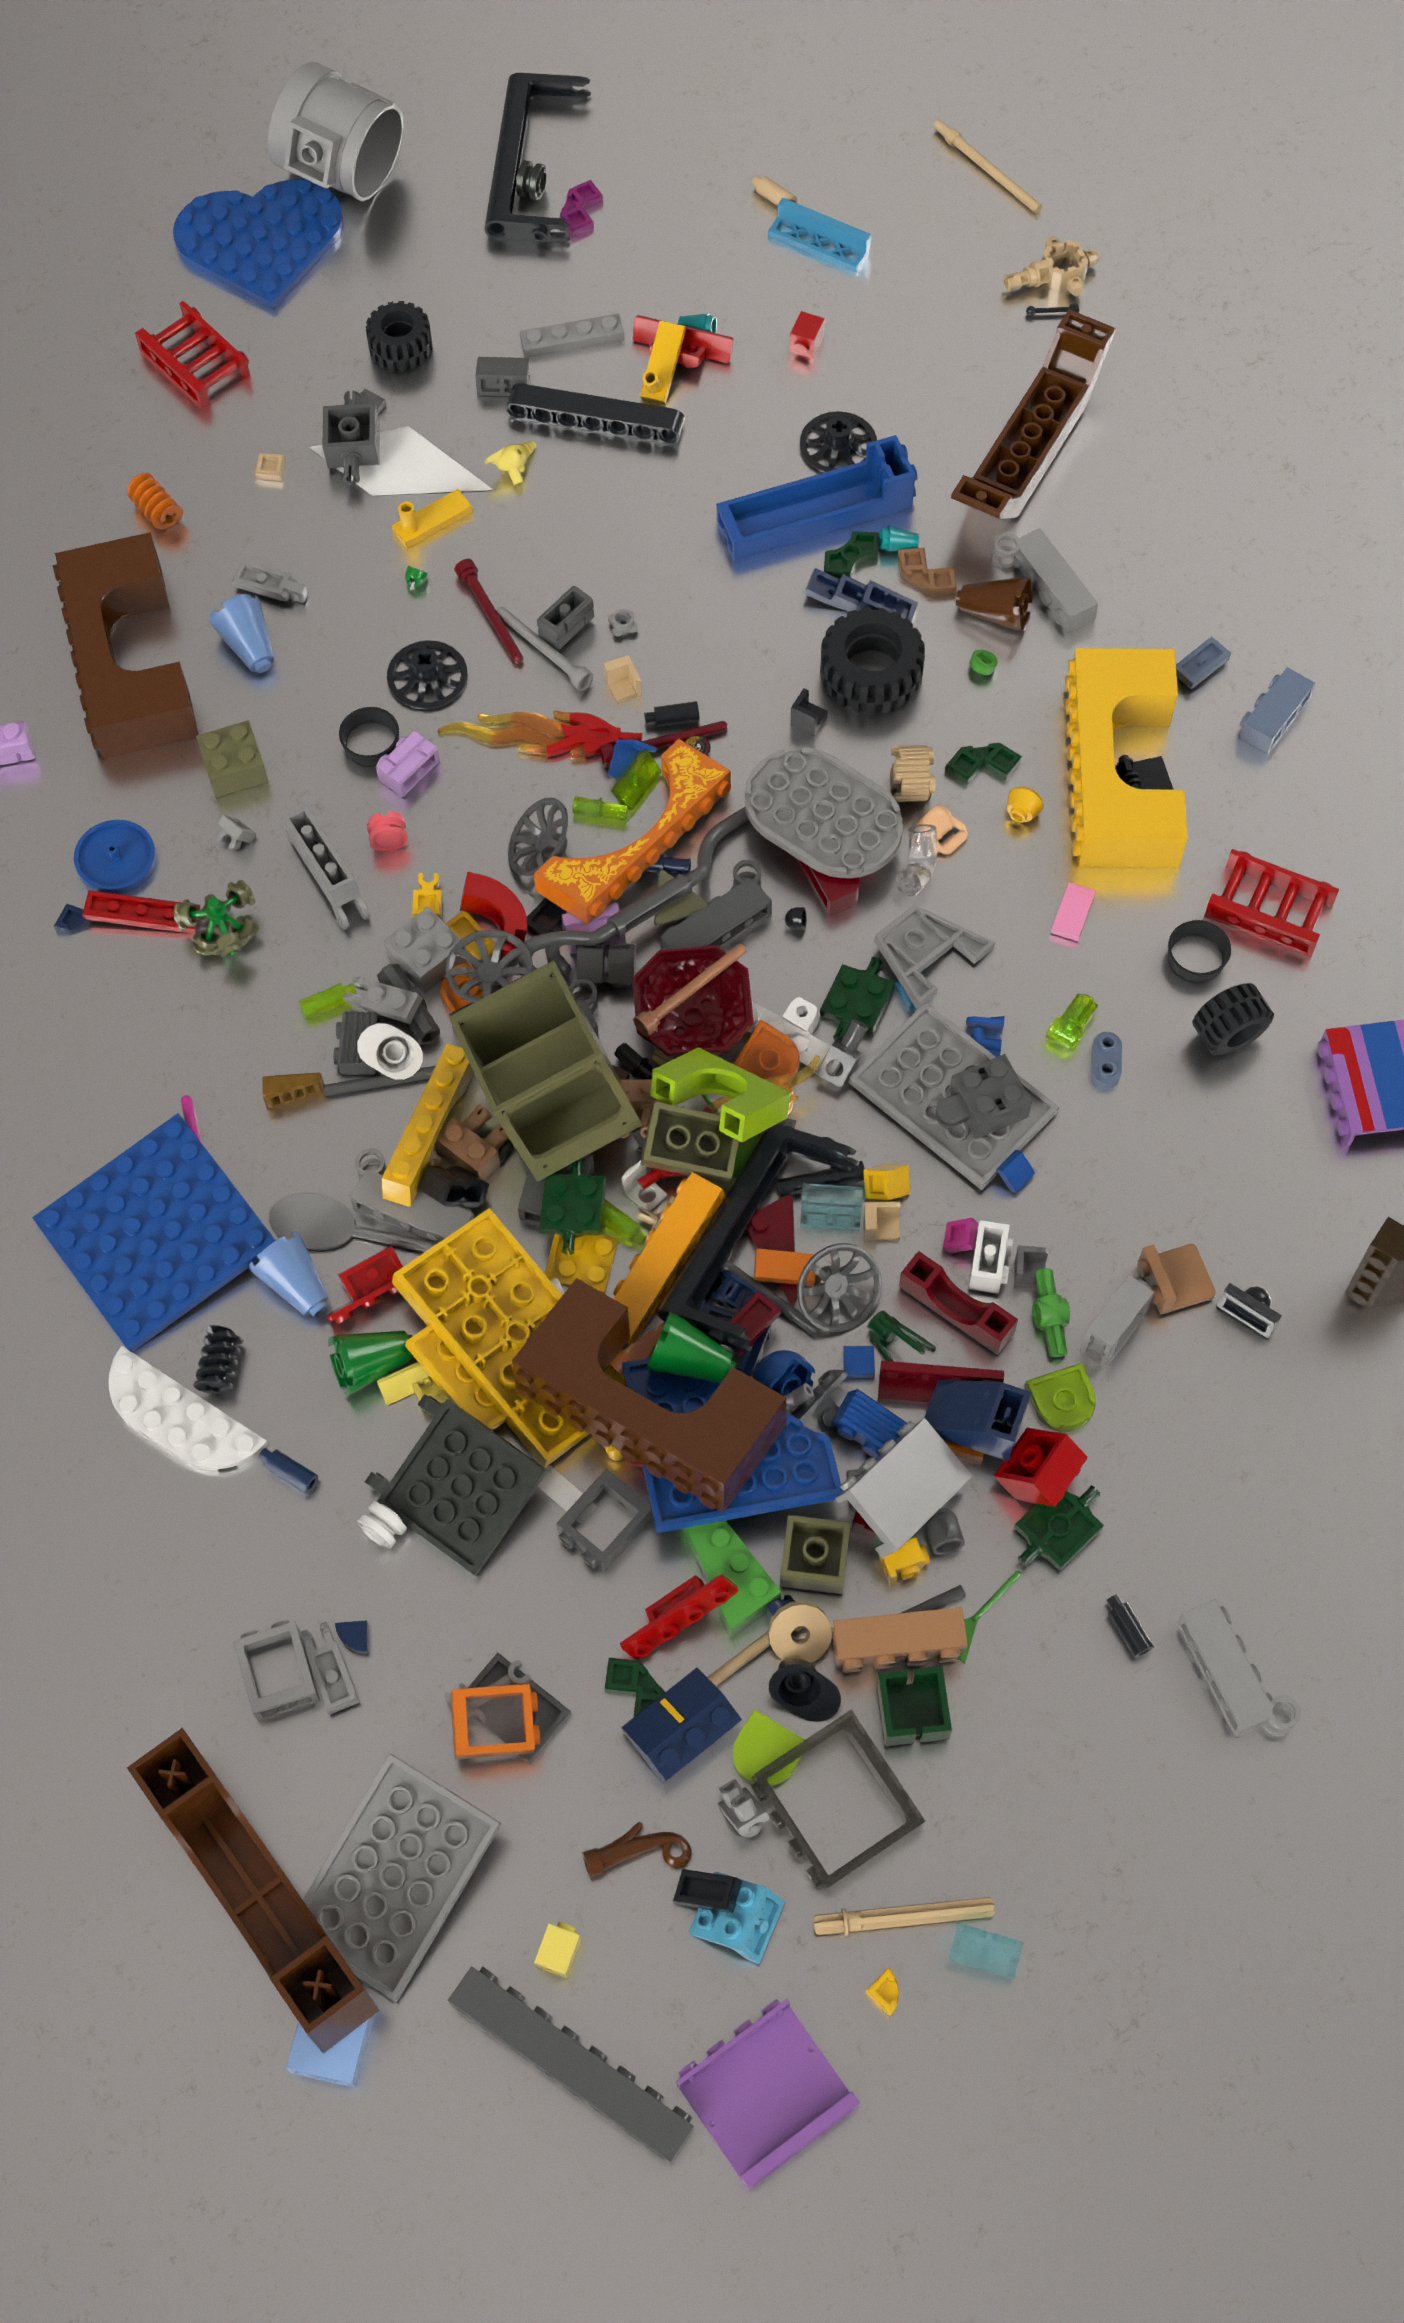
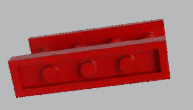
M181 301L179 304L182 318L157 335H150L142 327L135 332L139 350L203 409L210 404L207 393L209 388L227 375L237 370L246 379L250 377L249 360L244 352L237 351L210 326L195 307L191 308L185 301ZM188 326L197 332L172 350L169 348L166 350L162 346L164 342ZM204 340L212 346L211 349L188 364H181L177 360ZM219 355L228 361L204 379H197L193 375L194 372Z
M1232 849L1226 868L1233 871L1222 896L1212 893L1204 917L1312 957L1320 934L1313 932L1323 905L1333 907L1339 889L1327 882L1314 880L1253 857L1247 852ZM1243 874L1259 880L1248 906L1232 901ZM1270 885L1286 890L1275 916L1259 911ZM1296 895L1313 900L1302 927L1286 921Z

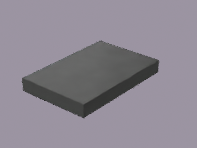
M497 1652L468 1688L488 1687L508 1674L511 1662ZM517 1669L514 1675L517 1678H522L526 1674ZM533 1680L529 1684L531 1692L537 1693L538 1711L532 1712L533 1725H539L540 1744L535 1745L533 1753L519 1754L530 1764L572 1714L567 1707ZM521 1695L494 1697L477 1708L485 1715L486 1724L483 1726L505 1744L524 1742ZM473 1717V1718L476 1719L479 1723H481V1721H480L479 1718Z

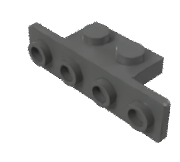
M845 1370L826 1371L819 1378V1385L813 1390L814 1396L800 1404L790 1415L802 1421L804 1426L814 1432H821L831 1438L838 1430L831 1422L839 1407L829 1396L848 1376Z

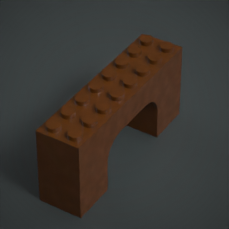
M151 532L55 553L57 564L52 566L56 581H59V586H57L61 603L64 602L61 610L65 624L68 626V629H66L70 646L72 645L73 651H70L73 665L77 670V673H75L76 682L79 690L81 689L82 695H79L83 711L86 713V718H84L88 734H90L94 750L99 749L102 758L105 759L196 738L199 732L190 692L180 661L144 670L131 671L116 665L111 636L114 628L120 621L129 616L170 607L160 561Z
M576 1278L513 1358L512 1366L517 1393L527 1401L534 1400L539 1403L550 1415H559L566 1419L574 1429L580 1432L586 1431L593 1435L595 1440L605 1447L612 1445L613 1448L620 1451L625 1459L630 1462L637 1461L646 1466L652 1475L658 1478H666L679 1491L685 1494L692 1493L706 1507L710 1509L717 1508L725 1512L786 1427V1397L732 1367L710 1399L701 1408L688 1413H675L662 1408L612 1379L604 1372L630 1338L628 1307Z

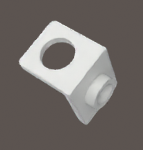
M640 1160L622 1176L623 1194L639 1209L643 1207L652 1212L667 1198V1193L656 1183H653L646 1189L653 1190L656 1193V1198L650 1203H644L639 1199V1193L643 1189L637 1180L647 1174V1167L640 1165Z

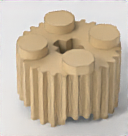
M927 745L892 746L891 756H896L895 763H892V768H890L891 789H896L893 798L896 802L928 801V798L932 796V792H935L936 785L935 775H930V766L934 764L933 748H928Z

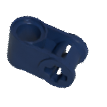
M725 1271L723 1281L716 1292L710 1294L709 1298L721 1308L737 1313L759 1290L746 1283L738 1275ZM729 1287H732L729 1294L726 1295V1292L729 1289Z

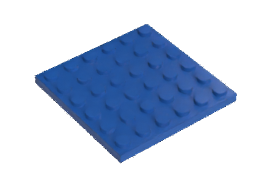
M179 1113L32 1217L130 1352L137 1350L249 1268L251 1262L253 1264L259 1260L257 1255L276 1241Z

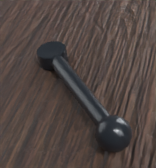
M1073 303L1069 307L1035 308L1034 306H1029L1026 309V313L1029 316H1033L1035 313L1067 312L1068 309L1079 313L1080 310L1079 305Z

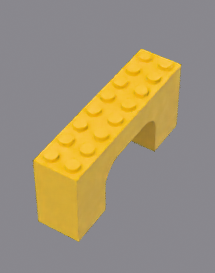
M1075 648L1073 659L1068 660L1065 692H1069V698L1066 699V715H1070V721L1067 723V738H1071V744L1068 747V760L1072 761V768L1069 771V783L1073 785L1074 790L1071 791L1070 806L1075 808V815H1072L1071 824L1072 832H1076V839L1073 840V856H1078V867L1180 868L1188 839L1184 790L1137 789L1127 785L1120 779L1115 769L1113 732L1122 727L1170 726L1178 696L1175 649Z

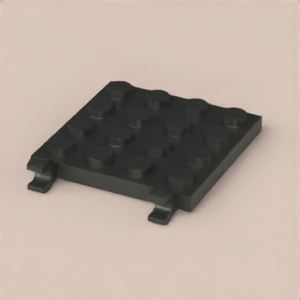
M424 1394L417 1405L434 1416L433 1420L390 1482L380 1473L376 1472L375 1474L371 1472L365 1483L381 1494L377 1500L378 1503L389 1507L402 1519L403 1523L473 1575H478L548 1470L453 1401L446 1399L442 1405L432 1396Z

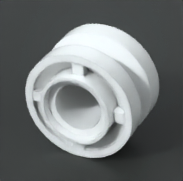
M373 1501L368 1507L370 1515L362 1514L357 1523L363 1533L380 1546L391 1549L396 1543L393 1535L401 1536L407 1527L393 1510L384 1504Z

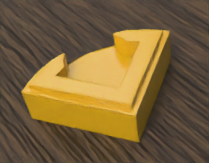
M888 1967L865 1991V1994L889 2017L897 2006L899 1988L893 1971Z

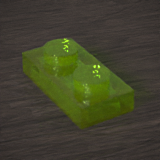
M640 751L610 791L624 810L632 811L662 770L649 751Z

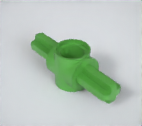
M1049 1268L1039 1269L1035 1272L1039 1298L1035 1299L1032 1305L1033 1321L1037 1328L1046 1332L1049 1355L1051 1357H1062L1067 1355L1063 1328L1070 1322L1069 1303L1066 1298H1062V1295L1057 1294L1053 1270Z

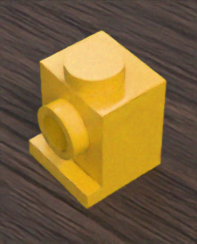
M916 1537L909 1539L899 1550L883 1559L879 1555L889 1587L896 1585L898 1577H902L903 1580L913 1578L920 1574V1570H923L924 1565L930 1564L926 1547L924 1545L919 1546Z

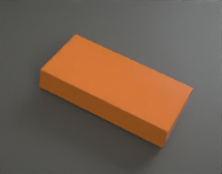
M756 1249L754 1280L798 1285L804 1266L815 1254ZM810 1270L805 1285L814 1286L815 1273Z

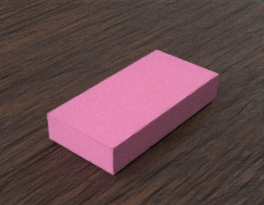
M1069 882L1051 934L1078 942L1096 890Z

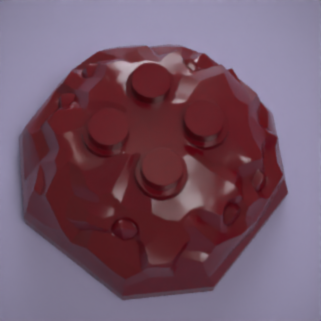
M718 946L659 950L632 978L635 1017L642 1011L655 1010L723 957L726 952ZM736 960L663 1017L657 1026L658 1029L649 1037L642 1035L636 1028L637 1033L652 1044L655 1050L661 1051L669 1059H676L698 1047L715 1056L727 1052L741 1040L743 1034L754 1023L748 968Z

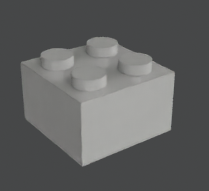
M427 907L386 938L384 943L388 958L394 964H399L404 974L425 994L444 979L449 953L461 939ZM456 956L453 967L463 964L466 960Z

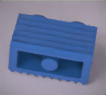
M859 1389L847 1393L831 1422L832 1425L837 1427L839 1435L848 1440L855 1439L861 1443L864 1452L874 1457L881 1455L878 1449L890 1439L896 1441L900 1437L897 1431L907 1423Z

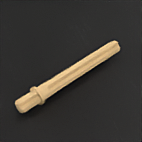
M991 1897L847 1912L845 1908H842L841 1912L815 1915L814 1930L817 1935L844 1933V1936H848V1932L990 1918L995 1915V1905Z

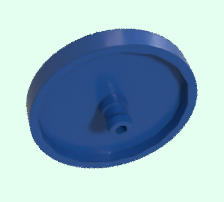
M109 820L93 826L82 835L74 850V865L80 879L88 888L98 892L125 894L137 889L152 875L157 861L156 848L149 833L140 825L127 820Z

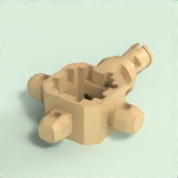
M1054 236L1046 239L1042 260L1036 263H1029V266L1024 267L1022 272L1004 275V287L1009 292L1023 285L1038 288L1040 285L1047 283L1052 290L1061 292L1068 289L1074 296L1083 293V282L1086 278L1087 268L1099 262V255L1096 250L1083 251L1078 242L1072 240L1060 242ZM1063 260L1065 263L1070 262L1071 265H1074L1067 268V271H1064L1063 268L1054 267L1061 264Z

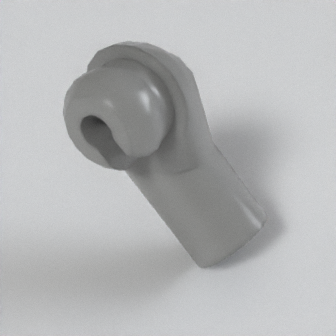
M805 1383L784 1396L786 1397V1412L790 1414L792 1409L814 1396L810 1385Z

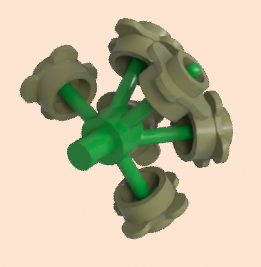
M239 880L235 884L230 882L227 885V901H221L213 894L207 895L204 899L205 905L199 911L194 903H190L188 899H184L181 904H175L174 919L181 931H185L188 926L193 927L197 925L199 918L203 921L209 920L208 930H202L193 936V941L196 943L194 946L195 952L203 955H220L222 952H224L225 956L235 955L241 951L240 946H244L257 933L259 925L252 922L251 916H239L234 919L227 913L231 910V905L240 909L245 907L246 904L251 906L255 904L252 890L243 880ZM226 921L231 924L229 928L230 933H228L225 926ZM215 926L220 927L222 937L214 931Z

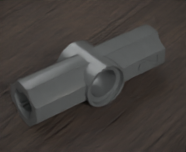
M389 964L383 967L380 973L377 974L379 983L418 993L423 998L419 989L411 985L399 964ZM423 998L411 1023H406L419 1045H427L433 1042L440 1034V1029L428 1012Z

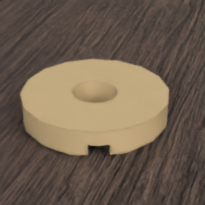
M798 1601L790 1602L779 1608L772 1616L769 1623L768 1640L775 1655L781 1660L787 1662L793 1659H803L812 1663L821 1658L829 1648L832 1639L831 1624L824 1611L815 1604L809 1602L799 1603ZM798 1626H804L808 1629V1634L801 1640L791 1637L792 1631Z

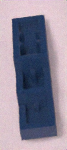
M817 568L813 570L804 592L809 597L848 612L855 609L859 612L865 607H871V610H878V607L886 608V612L889 613L895 611L901 614L903 620L907 618L912 621L918 602L872 580L865 585L844 574L838 579Z

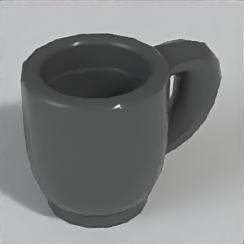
M939 1509L926 1522L928 1541L934 1554H951L965 1545L958 1518L950 1509Z

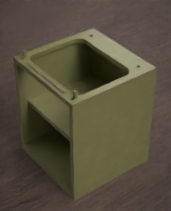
M554 960L449 1016L450 1022L493 1114L537 1182L643 1125L593 1027Z

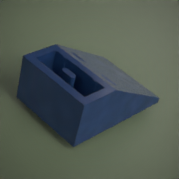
M938 1380L924 1418L942 1439L1009 1461L1026 1413L1031 1392L1003 1382Z

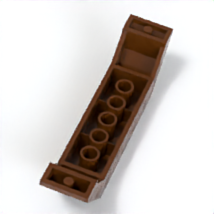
M1068 309L1057 326V332L1043 367L974 476H962L951 494L952 499L998 519L1019 516L1086 408L1116 328Z

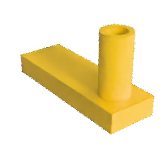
M660 320L647 370L643 374V385L640 392L641 399L666 404L686 331L685 326Z
M459 489L416 512L411 502H402L398 506L400 521L391 525L392 532L403 546L408 549L473 513L472 505Z

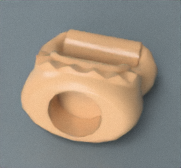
M941 804L932 808L917 823V829L922 837L929 841L934 850L943 855H950L968 839L965 825L959 819L953 817L950 811ZM952 827L960 830L943 846L939 844L938 840L943 838V835L949 830H952Z

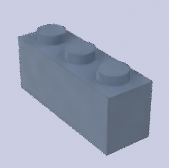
M1288 667L1281 675L1276 674L1269 684L1268 689L1270 690L1266 694L1261 693L1254 704L1255 709L1252 713L1248 711L1243 716L1240 722L1242 730L1239 738L1268 754L1310 700L1315 682Z

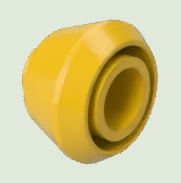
M1019 786L1011 789L1008 793L1007 811L1016 822H1029L1040 814L1044 808L1041 796L1029 787Z

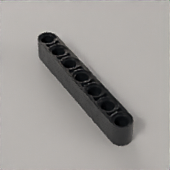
M520 383L512 386L506 405L508 415L520 420L664 444H676L679 441L685 421L684 414L673 408Z

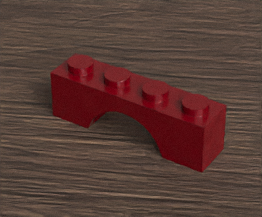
M919 1250L901 1272L899 1281L901 1289L998 1355L1014 1335L1018 1318L994 1302L984 1303L967 1295L950 1280L942 1266Z

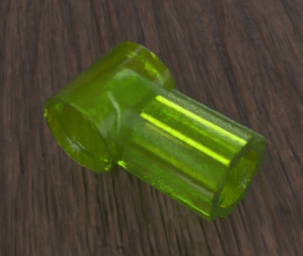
M1077 993L1062 1016L1058 1015L1054 1019L1046 1033V1038L1072 1052L1079 1043L1084 1033V1028L1098 1010L1099 1005L1089 995Z

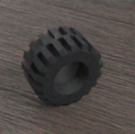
M392 301L388 302L386 306H379L378 311H372L365 327L369 352L375 363H379L380 367L384 369L388 367L389 371L394 372L396 369L400 370V372H404L408 368L413 370L417 364L421 366L425 363L424 359L429 358L433 345L428 316L426 313H423L422 308L419 306L415 307L411 302L404 304V301H398V303H393Z
M1244 983L1230 987L1211 998L1196 1013L1192 1023L1212 1055H1224L1247 1046L1262 1035L1272 1023L1274 1013L1257 987L1252 983Z

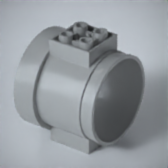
M308 62L294 72L277 100L268 132L269 156L272 163L298 177H303L327 189L331 186L345 194L352 195L360 201H365L373 197L383 186L396 162L403 137V115L399 107L395 106V102L353 82L351 84L345 82L340 73L317 62Z

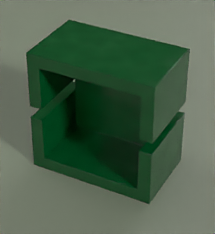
M943 1666L914 1669L911 1678L912 1684H906L908 1679L907 1670L878 1673L876 1684L885 1746L914 1743L916 1736H920V1742L950 1739L952 1726Z

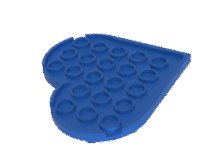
M307 179L284 180L266 185L253 197L237 190L218 191L195 197L193 201L182 209L174 223L173 237L179 255L188 265L275 310L340 237L343 229L342 208L337 197L329 189L323 188Z

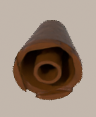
M1017 577L963 585L961 590L957 591L956 606H959L961 612L1014 631H1025L1031 612H1027L1028 603H1032L1033 598L1032 581L1027 577Z

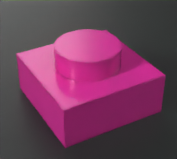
M973 1218L947 1222L943 1249L949 1254L974 1250L978 1222Z

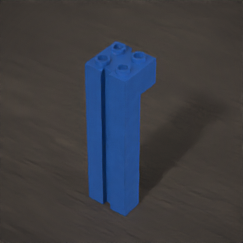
M897 435L866 443L865 461L717 503V522L723 536L727 539L728 548L735 561L910 510L913 506V497H916L914 484L915 480L918 479L917 470L914 464L910 465L908 461L906 446L900 444Z

